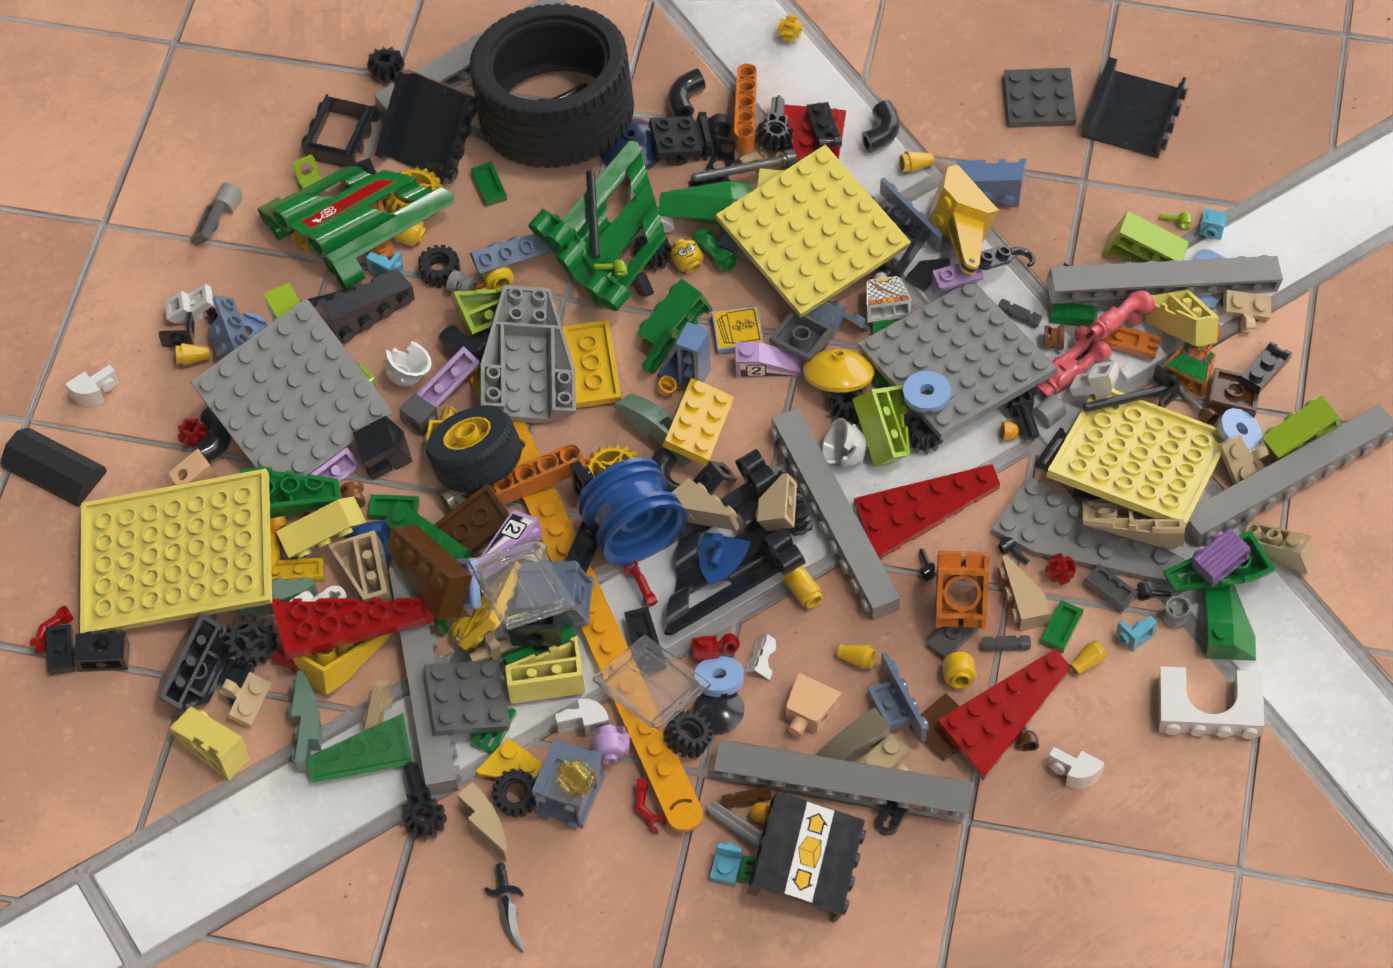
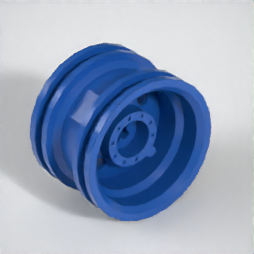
M631 458L608 467L591 479L578 496L576 503L577 511L587 527L597 531L596 544L602 551L605 559L612 564H632L633 560L638 562L653 556L673 542L686 524L687 512L677 496L666 491L667 479L656 461L650 458Z

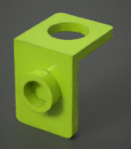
M312 155L292 162L298 183L302 189L322 179ZM303 163H310L312 166L311 172L306 175L301 174L300 166Z

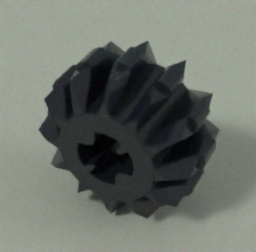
M384 46L382 50L374 49V54H369L367 68L372 79H377L379 83L386 80L388 84L391 79L396 80L398 71L403 70L405 65L400 51L394 50L392 46L389 49H386Z
M641 235L640 241L635 242L634 257L647 243V237ZM667 237L644 266L646 271L653 268L656 272L658 267L665 269L666 263H670L672 246L669 244Z
M862 389L851 392H833L832 397L829 399L831 416H835V419L844 418L847 422L852 421L856 425L859 418L853 399L862 395Z
M919 416L918 419L911 417L910 422L906 423L905 426L908 427L909 447L910 449L915 448L917 454L921 450L928 454L929 449L936 451L938 445H942L943 439L940 440Z

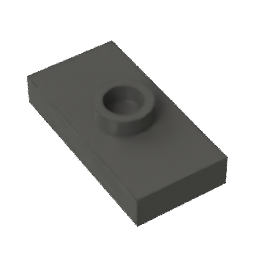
M221 200L206 206L191 238V242L195 245L209 240L212 233L219 226L218 220L225 207V203Z
M1100 564L1083 581V585L1121 612L1138 596V591Z
M958 618V627H942L927 642V647L944 660L947 655L956 652L979 628L963 627V619Z

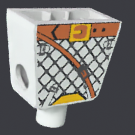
M880 272L874 276V279L867 281V323L901 319L911 314V297L900 277H887L886 273Z

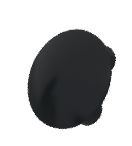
M736 692L728 696L727 693L721 694V697H712L701 693L694 705V714L697 711L700 713L698 717L702 718L705 716L707 718L705 723L710 722L712 725L710 729H713V733L716 735H723L726 731L736 727L741 722L745 712L743 700Z

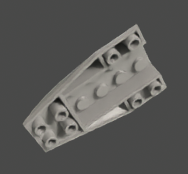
M503 286L480 365V406L500 409L506 412L514 422L549 424L576 413L575 368L550 288Z

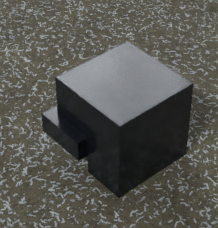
M387 416L353 432L361 462L372 481L392 471L393 468L397 470L413 462L404 431Z

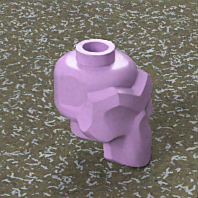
M604 725L596 729L597 735L592 738L591 742L592 751L603 754L601 762L604 765L616 764L618 759L627 755L630 735L625 732L626 728L624 726Z

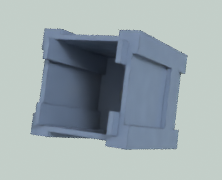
M577 561L521 563V568L518 570V573L521 575L518 599L516 600V605H513L514 608H559L563 627L567 625L589 626L594 579L580 568V564Z
M554 738L532 789V795L535 796L536 801L535 813L538 814V817L548 820V817L565 821L568 822V827L577 829V827L584 828L605 777V771H602L601 765L603 754Z

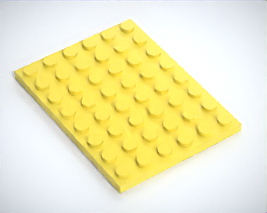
M266 468L81 503L80 634L89 631L96 633H108L112 630L122 631L198 617L200 613L211 615L272 604L269 472Z

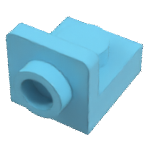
M1205 208L1199 235L1221 240L1228 213Z
M370 252L366 257L368 271L377 276L396 268L402 273L404 269L402 254L396 252L391 260L384 255H378Z
M1149 616L1144 621L1139 620L1136 622L1132 629L1124 621H1120L1117 626V638L1124 646H1128L1134 651L1155 635L1157 621L1152 616Z
M717 843L716 855L710 874L711 882L736 886L742 861V848L733 843Z

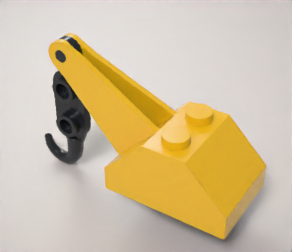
M959 165L947 167L934 195L929 222L941 231L942 236L951 239L962 272L973 275L977 268L989 270L1007 265L1019 255L1027 257L1030 261L1027 267H1032L1036 262L1035 256L1024 247L1008 248L1006 246H999L981 251L982 243L997 215L998 209Z

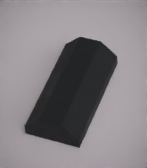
M29 427L17 430L5 444L0 461L2 468L77 507L83 503L107 472L105 466Z

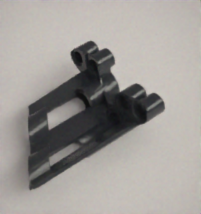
M757 449L735 460L736 466L746 483L721 499L725 507L730 506L736 514L740 515L745 523L744 531L733 538L750 541L749 550L741 565L729 575L732 584L689 608L690 594L708 584L699 565L698 543L700 535L713 527L689 522L685 524L681 540L677 546V582L675 593L670 595L667 604L665 635H674L780 572L785 576L806 564L802 553L793 544L789 529L782 527L779 530L767 531L756 520L759 498L777 480L773 470L769 465H766Z

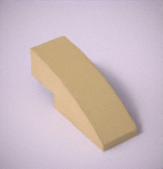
M471 782L458 794L460 807L470 815L468 818L470 829L507 861L510 857L500 819L485 794Z

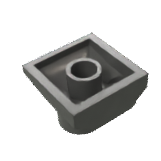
M792 310L769 338V341L810 361L819 351L827 348L829 339L834 334V328L807 314L800 318Z

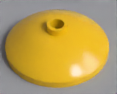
M840 348L829 349L817 353L810 361H806L803 367V375L809 384L818 389L829 392H851L867 386L873 380L874 366L865 356L855 351Z

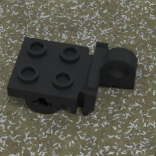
M698 112L696 121H694L693 116L650 118L648 123L657 158H667V162L671 166H681L688 162L690 157H695L696 161H699L702 156L703 161H707L708 156H712L714 149L713 135L729 137L730 133L728 116L723 113L715 114L709 118L706 112Z

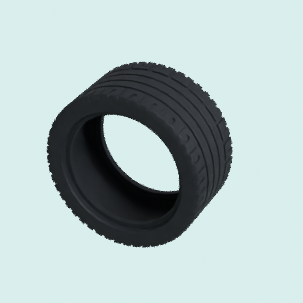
M554 3V5L544 4L543 6L535 5V7L531 8L530 6L524 10L520 9L515 11V13L508 14L505 18L499 19L477 40L471 52L469 62L474 96L478 99L476 104L478 107L477 112L484 138L500 155L507 157L511 161L515 160L516 163H524L526 166L533 165L541 168V166L544 168L571 166L570 164L576 165L582 161L586 162L590 158L599 156L600 153L603 154L608 148L610 149L614 146V143H617L624 135L625 130L629 128L634 114V99L627 46L621 31L604 15L598 14L594 10L590 11L586 7L581 8L578 5H561V3ZM573 71L590 75L596 79L591 85L575 94L552 100H530L509 93L524 80L547 72Z

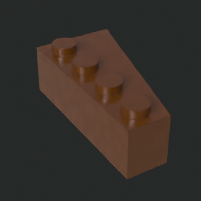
M417 525L392 528L387 550L436 620L461 617L473 574Z

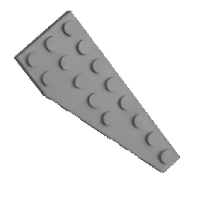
M1028 476L991 530V534L1002 540L1007 537L1013 538L1017 548L1034 557L1042 558V556L1051 558L1053 555L1062 553L1063 557L1069 556L1075 563L1081 564L1080 567L1094 569L1100 564L1113 574L1119 575V573H1124L1140 580L1141 578H1147L1170 586L1165 578L1163 571L1186 560L1163 547L1083 525L1081 503Z

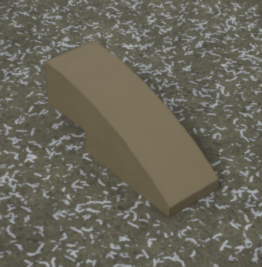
M874 707L839 732L815 755L854 762L867 754L869 747L889 736L890 726Z

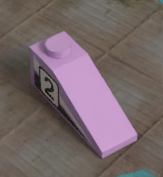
M736 342V378L804 377L803 367L806 362L805 359L783 348L761 342Z
M513 509L477 561L479 578L485 580L529 553L542 537L539 519Z

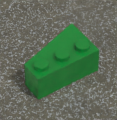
M681 278L678 283H674L671 286L664 300L656 304L654 312L650 317L642 321L637 333L646 343L654 347L664 330L680 335L687 322L696 325L698 324L696 319L704 312L709 314L713 309L700 291Z

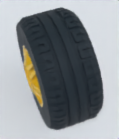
M478 406L455 413L440 423L428 439L426 454L439 482L443 486L454 491L472 492L479 490L487 483L492 486L510 474L520 460L523 447L515 426L506 412L495 407Z

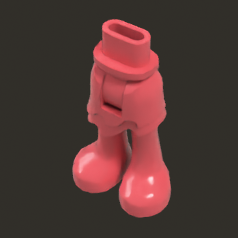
M1145 291L1131 293L1118 308L1113 306L1107 313L1098 317L1083 335L1084 340L1090 342L1091 340L1099 341L1121 329L1123 322L1133 327L1139 325L1143 321V314L1147 315L1154 311L1155 301L1153 297Z
M1079 326L1074 332V345L1065 354L1056 357L1052 361L1057 367V374L1038 384L1036 391L1045 398L1059 393L1060 390L1073 383L1077 374H1084L1087 372L1086 369L1095 363L1109 359L1112 355L1109 345L1101 339L1095 343L1093 340L1086 342L1083 335L1087 332L1088 328ZM1089 350V352L1079 362L1075 360L1083 353Z

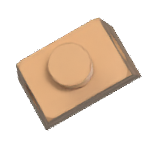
M196 449L169 472V476L174 481V484L171 486L218 477L199 449Z
M799 673L786 705V718L792 721L788 727L789 733L796 737H801L805 728L815 733L819 732L841 706L842 693Z

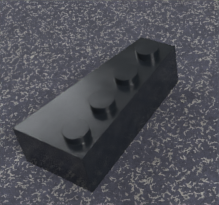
M396 268L372 278L370 284L364 285L360 283L355 285L351 292L343 294L342 291L333 295L334 299L327 302L321 299L317 301V306L321 318L340 343L343 344L353 339L354 336L362 331L370 329L380 320L388 318L398 309L408 306L415 300L413 286Z

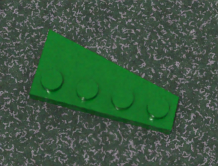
M401 501L396 503L385 519L391 529L394 527L417 525L455 559L469 558L472 554L466 547Z
M404 713L308 756L311 782H320L398 767L411 762L412 756Z

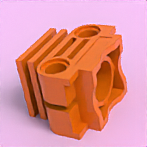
M938 550L935 595L936 628H941V626L958 627V618L963 619V627L986 630L989 552L966 551V555H961V551ZM959 579H966L974 583L973 588L966 593H957L951 590L949 586Z

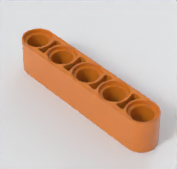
M749 63L742 64L737 68L734 140L735 150L741 154L751 153L755 148L757 68Z
M574 444L565 445L516 466L510 474L491 487L503 505H506L572 477L570 465L579 461L585 468L586 461L578 446ZM472 491V492H470V496L473 495V494H474L475 492H477V491Z

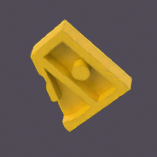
M508 737L476 770V776L483 779L485 776L496 778L497 776H502L503 771L509 772L510 769L514 768L515 770L522 769L528 772L536 780L543 763Z

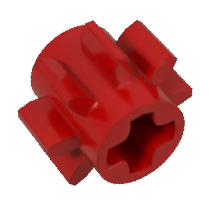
M198 418L195 420L185 419L182 425H178L179 434L177 436L179 442L185 441L187 448L190 446L194 447L206 438L205 423L200 424Z
M1062 553L1051 556V559L1047 561L1048 564L1045 567V572L1049 580L1053 582L1058 581L1060 585L1069 583L1070 579L1075 577L1076 564L1071 557H1063Z

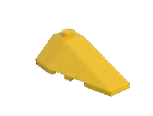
M393 633L293 658L299 670L303 671L310 685L327 695L345 684Z

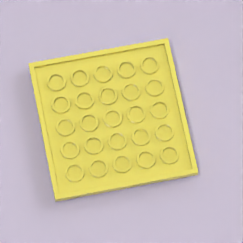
M826 145L716 214V220L800 318L907 249L911 244V241Z
M1112 389L1107 398L1126 393ZM1091 394L1087 402L1096 401L1095 394ZM1144 400L1091 412H1084L1082 409L1050 465L1046 477L1155 519H1184V527L1186 528L1222 457L1217 445L1224 441L1219 435L1217 427Z

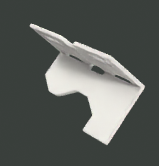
M768 634L757 637L752 650L753 655L749 658L744 673L756 671L770 680L773 670L769 668L768 658L776 650V640Z

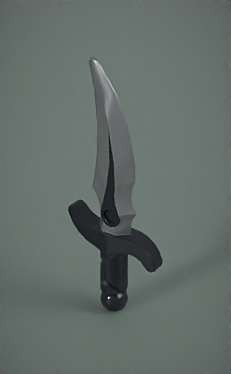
M499 862L496 865L499 888L491 890L486 887L485 891L491 897H498L499 902L497 905L501 910L500 919L505 933L512 944L521 952H524L525 949L518 931L516 905L511 897V894H518L523 897L524 893L518 887L509 885L507 871L505 870L506 866L504 863Z

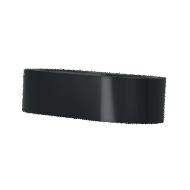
M887 800V805L884 804L876 820L877 830L886 836L895 834L899 830L909 809L898 807L895 810V801ZM890 815H892L893 825L884 827L883 821H887Z

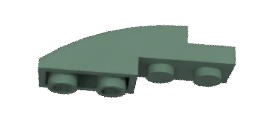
M629 394L614 404V407L645 439L652 436L663 447L674 416L657 404L634 394ZM663 447L664 449L670 451L675 455V457L677 458L676 462L681 467L685 466L686 464L692 461L691 459L683 455H680L672 450Z
M275 578L272 580V598H279L280 602H289L305 591H310L314 597L318 595L315 580L308 578H299L298 580ZM272 604L239 609L241 616L245 615L247 618L253 617V615L260 617L274 614Z
M297 671L296 680H292L291 694L294 695L293 702H289L288 717H292L295 727V740H298L297 748L292 749V763L296 764L298 773H308L307 757L311 755V750H322V723L311 685L303 671Z

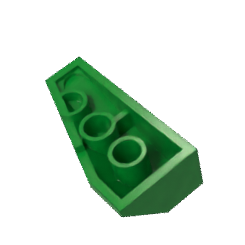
M725 181L661 192L658 212L663 217L720 225L716 220V214L752 192V184Z
M270 467L240 469V473L265 468L269 472L270 519L282 516L288 518L325 507L340 499L339 480L335 478L311 474L308 476L294 474V471L286 470V473L273 471Z
M1251 530L1239 535L1251 548L1249 559L1238 566L1237 569H1234L1233 572L1214 587L1254 582L1276 571ZM1193 557L1163 571L1165 578L1175 593L1213 588L1192 567Z
M1235 585L1203 589L1205 658L1256 661L1255 634Z

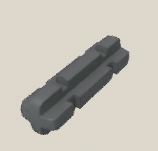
M1006 299L1000 300L998 307L1005 314L1009 313L1008 316L1023 323L1029 322L1028 325L1035 328L1041 323V315L1035 312L1031 314L1030 310L1015 303L1011 305V302Z
M1020 635V638H1016V636H996V639H993L992 636L982 637L983 651H993V649H996V651H1014L1016 648H1020V650H1030L1031 638L1028 635Z

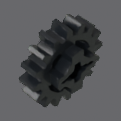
M243 615L241 622L235 618L232 625H227L222 639L224 641L223 650H228L227 657L234 656L235 664L243 661V665L246 668L249 663H252L254 668L258 666L259 661L266 664L267 659L272 658L278 643L275 641L277 633H271L273 626H265V619H262L260 622L256 621V616L254 615L251 620H248Z

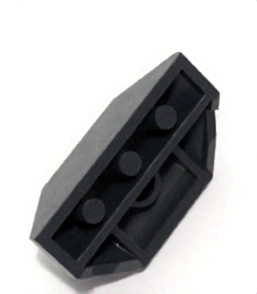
M202 613L198 615L180 640L159 682L158 699L177 710L187 709L190 706L205 705L210 702L229 662L227 657L228 651L223 650L224 641L222 639L224 631L221 624Z

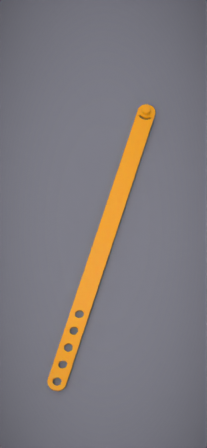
M478 360L480 364L468 375L479 403L480 377L477 374L480 371L482 360ZM513 422L521 442L525 445L517 466L540 456L525 422ZM551 485L522 499L530 516L539 519L542 530L541 541L548 546L550 561L562 562L576 533L555 486ZM590 565L586 572L588 576L594 579L589 613L590 621L589 626H580L623 724L630 735L632 744L668 824L678 832L692 831L702 822V808L678 755L673 753V747L671 749L667 747L669 742L664 741L665 735L663 733L665 727Z

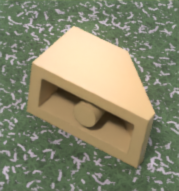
M788 473L782 474L759 498L756 520L767 531L779 530L782 527L784 529L794 528L797 483Z

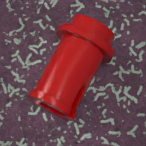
M278 648L272 655L273 664L290 668L294 673L300 671L293 659L286 660L284 651Z

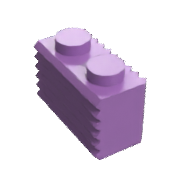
M1228 529L1225 533L1222 531L1218 532L1212 538L1211 544L1206 548L1204 546L1199 547L1193 554L1192 567L1212 587L1250 557V546L1236 535L1232 529Z

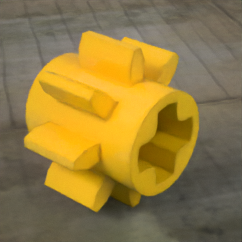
M786 15V19L781 18L778 26V35H783L782 41L794 42L795 38L800 39L803 22H799L798 16Z

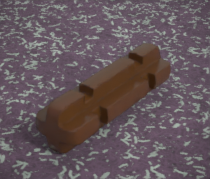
M765 786L760 787L759 790L750 789L736 792L735 795H732V793L726 794L721 797L723 807L728 809L734 807V805L742 806L757 803L758 800H771L772 793L770 787Z

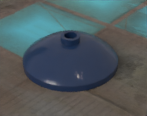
M632 118L629 128L625 130L621 139L614 143L615 145L610 149L608 148L606 152L599 154L603 163L608 166L629 141H634L639 144L646 171L654 167L661 158L656 156L648 124L649 121Z

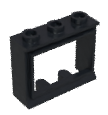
M326 94L323 102H320L318 105L315 119H312L310 122L307 136H304L302 139L301 147L304 149L305 157L312 155L315 161L340 167L356 163V152L363 153L364 135L370 136L372 133L371 121L378 122L379 120L376 105H364L329 97ZM330 112L360 118L346 150L316 143Z
M886 206L882 210L903 233L914 238L895 267L887 262L878 267L881 270L880 272L887 274V277L897 276L901 279V276L924 242L930 237L926 226L923 225L919 229L914 226L910 218L904 217V219H901L895 215L892 208Z

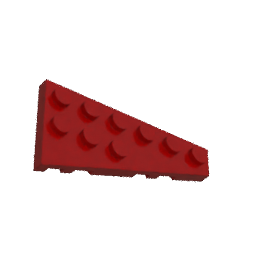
M784 104L783 114L788 115L787 123L793 129L794 134L791 148L795 150L797 162L818 150V146L806 112V106ZM833 108L831 111L838 132L843 139L847 110ZM827 146L839 160L841 147Z
M993 464L856 497L854 498V505L862 528L878 558L881 560L882 556L891 551L895 552L904 543L911 539L915 540L945 522V519L949 516L960 513L969 504L976 503L1000 489V482Z
M272 598V607L286 660L433 623L431 611L422 598H396L394 601H380V598H371L370 601H358L357 598H318L316 601H302V598H293L292 602H280L279 598Z
M1055 648L939 718L936 725L984 781L991 769L1000 761L1002 755L1011 747L1029 724L1035 713L1041 709L1046 699L1070 672L1071 666Z

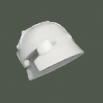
M411 341L406 347V350L409 351L408 354L398 351L396 348L391 352L386 350V358L383 364L386 375L391 382L398 386L413 388L414 384L418 383L422 376L429 371L432 364L428 352L421 345Z
M838 418L829 426L822 442L821 451L828 463H839L848 468V465H856L859 461L863 460L867 443L864 434L855 424L851 425L844 418Z

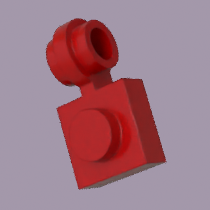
M732 633L725 634L720 641H717L716 636L692 638L694 661L719 658V652L733 654L740 647L739 638Z

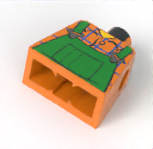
M1184 342L1165 363L1164 370L1172 373L1183 385L1184 389L1203 397L1216 358V354L1210 351L1212 344H1208L1206 347H1197Z

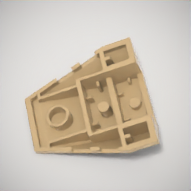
M1105 499L1082 502L1083 525L1166 549H1175L1178 546L1184 545V519H1155Z

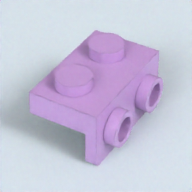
M955 264L933 270L931 287L934 294L973 282L977 283L984 279V275L980 268H977L973 275L965 274L960 269V264Z

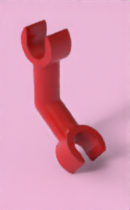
M633 560L634 566L630 568L623 565L625 576L633 577L636 581L645 605L648 608L658 603L657 598L651 591L644 575L640 572L638 562Z
M67 606L60 607L56 611L55 616L39 625L36 637L30 640V646H36L35 654L46 651V627L57 626L60 623L68 624L74 619Z
M637 779L634 810L649 823L650 830L658 834V829L653 824L661 822L666 826V820L661 815H654L645 807L648 779Z

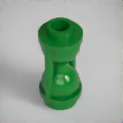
M700 228L694 233L692 240L696 242L702 252L709 253L713 257V261L720 272L730 271L735 267L737 255L729 249L721 248L710 229Z

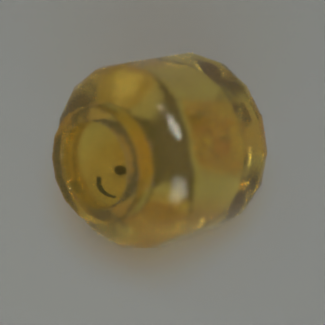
M579 758L571 761L566 759L557 769L559 772L557 777L558 785L572 797L579 795L584 797L596 783L594 780V770Z

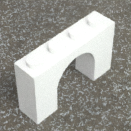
M1160 667L1158 675V732H1165L1169 735H1177L1179 733L1192 734L1193 736L1217 735L1221 738L1242 736L1246 739L1261 737L1264 729L1263 671L1237 670L1234 679V705L1226 712L1208 714L1195 708L1188 699L1186 668Z

